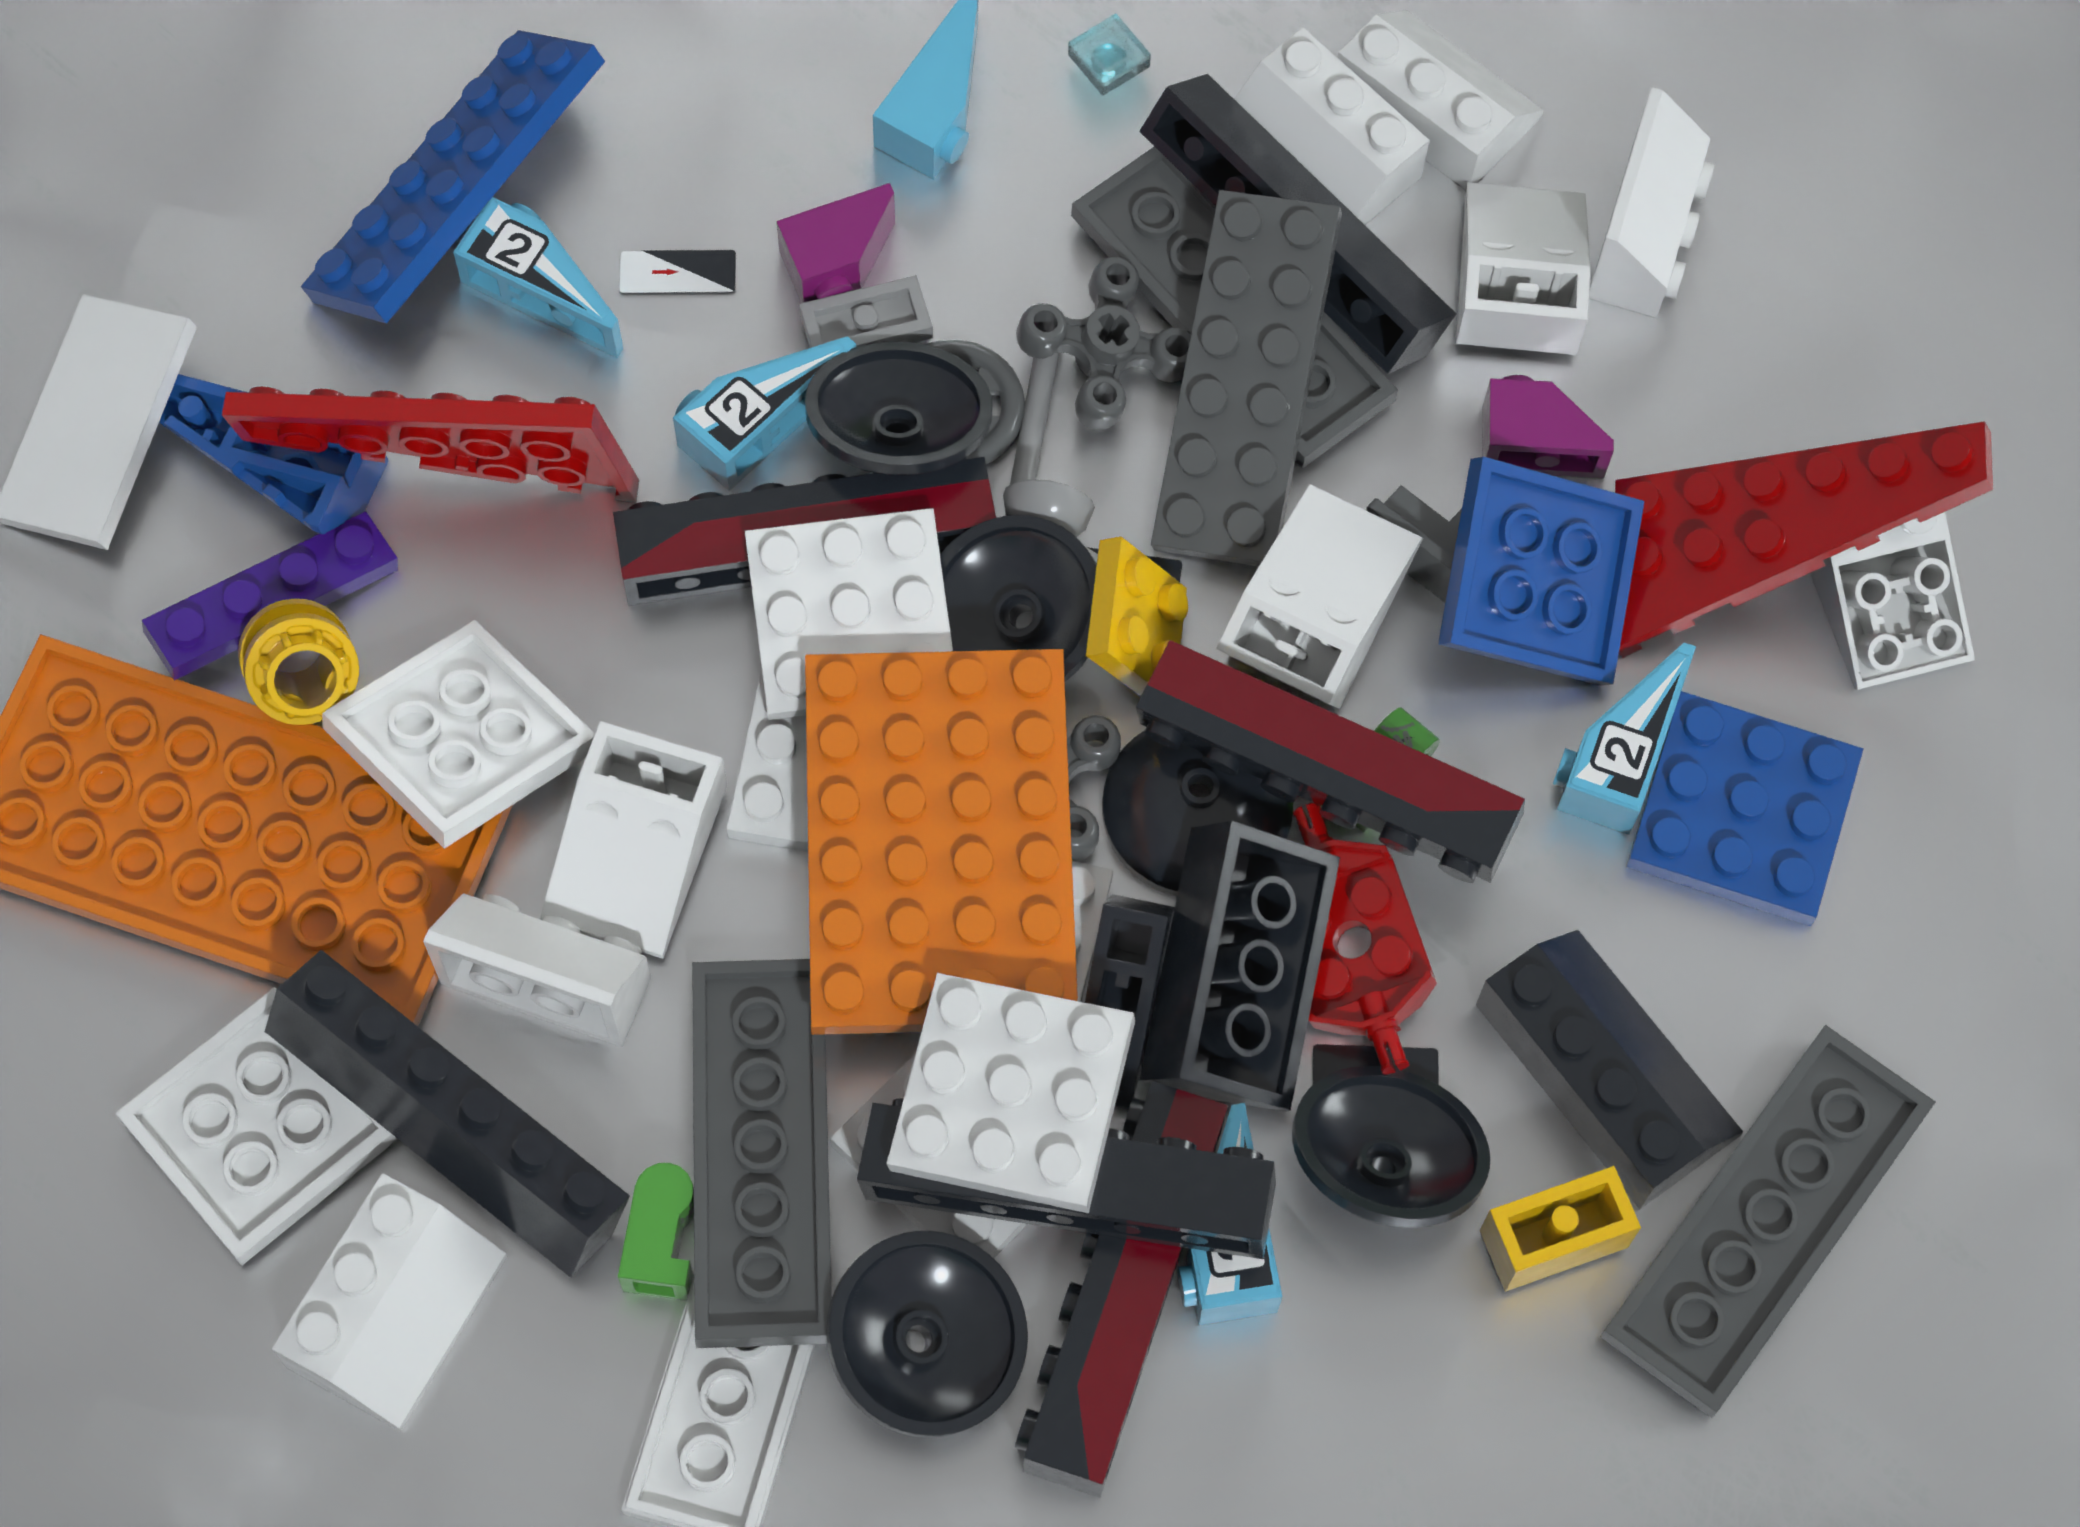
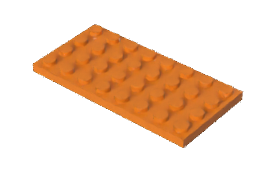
M40 634L0 716V889L283 984L322 950L415 1025L419 1026L439 979L423 943L429 928L463 893L474 897L512 806L444 849L323 727L314 724L293 725L283 723L271 718L256 705L178 679L174 681L172 677Z

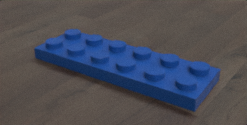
M521 30L507 38L498 48L495 58L479 77L473 79L465 86L462 91V97L445 117L431 126L426 133L425 140L412 156L392 172L389 183L373 202L354 217L352 226L333 249L319 258L315 265V270L300 286L312 302L387 324L605 63L596 47L589 43Z

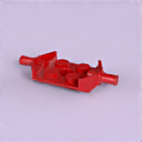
M1315 803L1305 804L1313 828H1311L1307 813L1302 806L1293 811L1305 846L1340 857L1308 1021L1315 1029L1341 1035L1367 1036L1375 1047L1382 1068V1074L1396 1072L1388 1051L1390 1047L1395 1065L1401 1071L1409 1066V1062L1406 1059L1397 1033L1401 1031L1399 1024L1423 1005L1437 982L1396 865L1386 845L1334 840L1333 837L1329 836L1323 817L1319 813L1320 805ZM1354 927L1367 929L1371 933V944L1363 955L1357 958H1346L1339 954L1338 943L1345 931Z

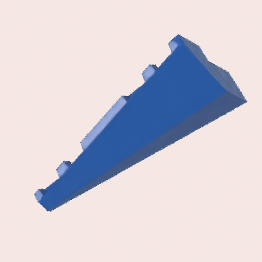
M178 374L159 421L164 427L317 533L323 535L344 524L345 521L365 512L389 461L387 456L385 463L362 460L361 454L351 452L335 443H329L325 451L318 453L243 441L222 416L226 392L245 391Z

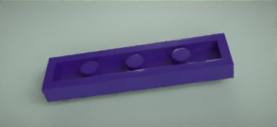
M365 511L323 535L318 534L142 619L143 633L175 681L238 650L244 628L252 617L266 606L286 599H307L327 606L398 571V558Z

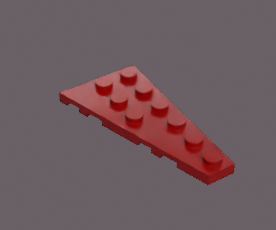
M263 386L253 387L249 393L226 392L222 416L243 441L318 453L325 451L329 443H335L351 452L361 454L362 460L385 463L386 452L420 457L419 469L514 484L523 482L526 479V474L537 475L548 483L558 485V491L581 494L582 484L588 483L616 488L615 500L637 502L639 478L595 404H590L580 398L560 397L555 399L554 403L529 402L524 398L514 395H498L492 401L467 400L453 393H436L432 395L431 399L406 398L392 391H375L371 393L370 397L345 396L341 392L322 388L310 391L309 395L285 394L278 389Z
M1976 422L1615 480V493L1645 501L1619 655L1624 658L1642 650V642L1669 630L1675 635L1695 626V618L1726 604L1733 607L1739 606L1826 566L1824 563L1825 559L1855 546L1860 551L1880 541L1878 535L1914 519L1921 523L1992 491L1991 431L1986 422Z

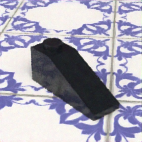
M1112 894L1103 903L1084 1003L1134 1013L1135 1025L1115 1106L1129 1109L1133 1097H1135L1175 907Z

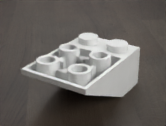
M1467 182L1456 344L1577 355L1588 321L1590 252L1586 193Z
M1309 484L1244 590L1216 649L1327 704L1340 708L1423 538Z
M1945 512L1921 523L1914 519L1878 535L1880 541L1860 551L1854 546L1825 559L1824 563L1826 566L1810 573L1855 689L1859 690L1975 660Z
M600 721L577 779L540 920H543L545 915H555L577 925L581 930V934L604 940L605 936L620 937L638 946L641 952L663 959L727 788L723 757Z

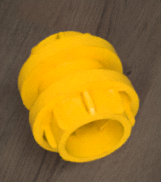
M286 599L270 604L252 617L241 635L238 659L249 694L254 703L265 714L277 721L293 725H308L321 722L323 712L352 695L356 689L359 678V661L355 648L339 617L320 603L307 599ZM308 650L320 653L316 661L304 670L298 672L277 670L280 663L295 652Z

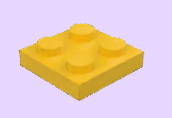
M1121 536L1099 541L1086 657L1142 696L1169 640L1181 644L1183 621L1188 613L1187 588Z

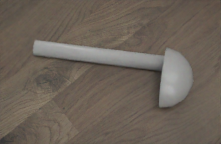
M1055 353L1045 359L1033 358L1011 481L1003 493L1005 516L1028 515L1040 517L1064 527L1077 537L1086 530L1095 509L1092 499L1082 491L1067 484L1049 480H1036L1059 353Z

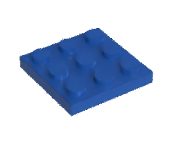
M1484 456L1470 459L1438 645L1596 685L1614 684L1645 501Z
M1681 691L1659 755L1626 867L1812 926L1818 915L1864 748Z

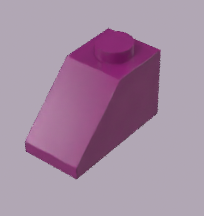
M890 183L776 221L779 252L801 303L863 288L895 225L894 191Z
M1510 375L1502 379L1490 378L1482 406V456L1552 476L1604 479L1614 452V440L1553 382L1534 381L1531 377L1525 375Z

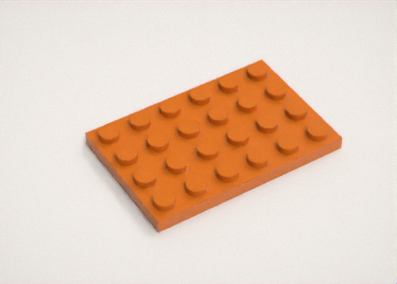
M1063 649L806 654L811 1034L922 1032L937 973L1078 1001Z

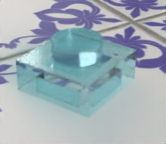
M1116 13L1068 43V56L1102 96L1150 67V52Z

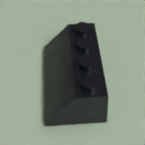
M1234 821L1191 828L1140 1081L1150 1084L1152 1081L1212 1100L1236 1104L1245 1103L1248 1106L1278 1111H1291L1340 857Z
M1579 930L1536 944L1485 980L1476 1003L1478 1009L1606 1168L1615 1166L1627 1195L1639 1209H1642L1742 1135L1743 1130Z

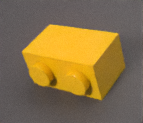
M1615 1166L1490 1209L1479 1231L1503 1289L1506 1292L1627 1249L1641 1229V1226Z

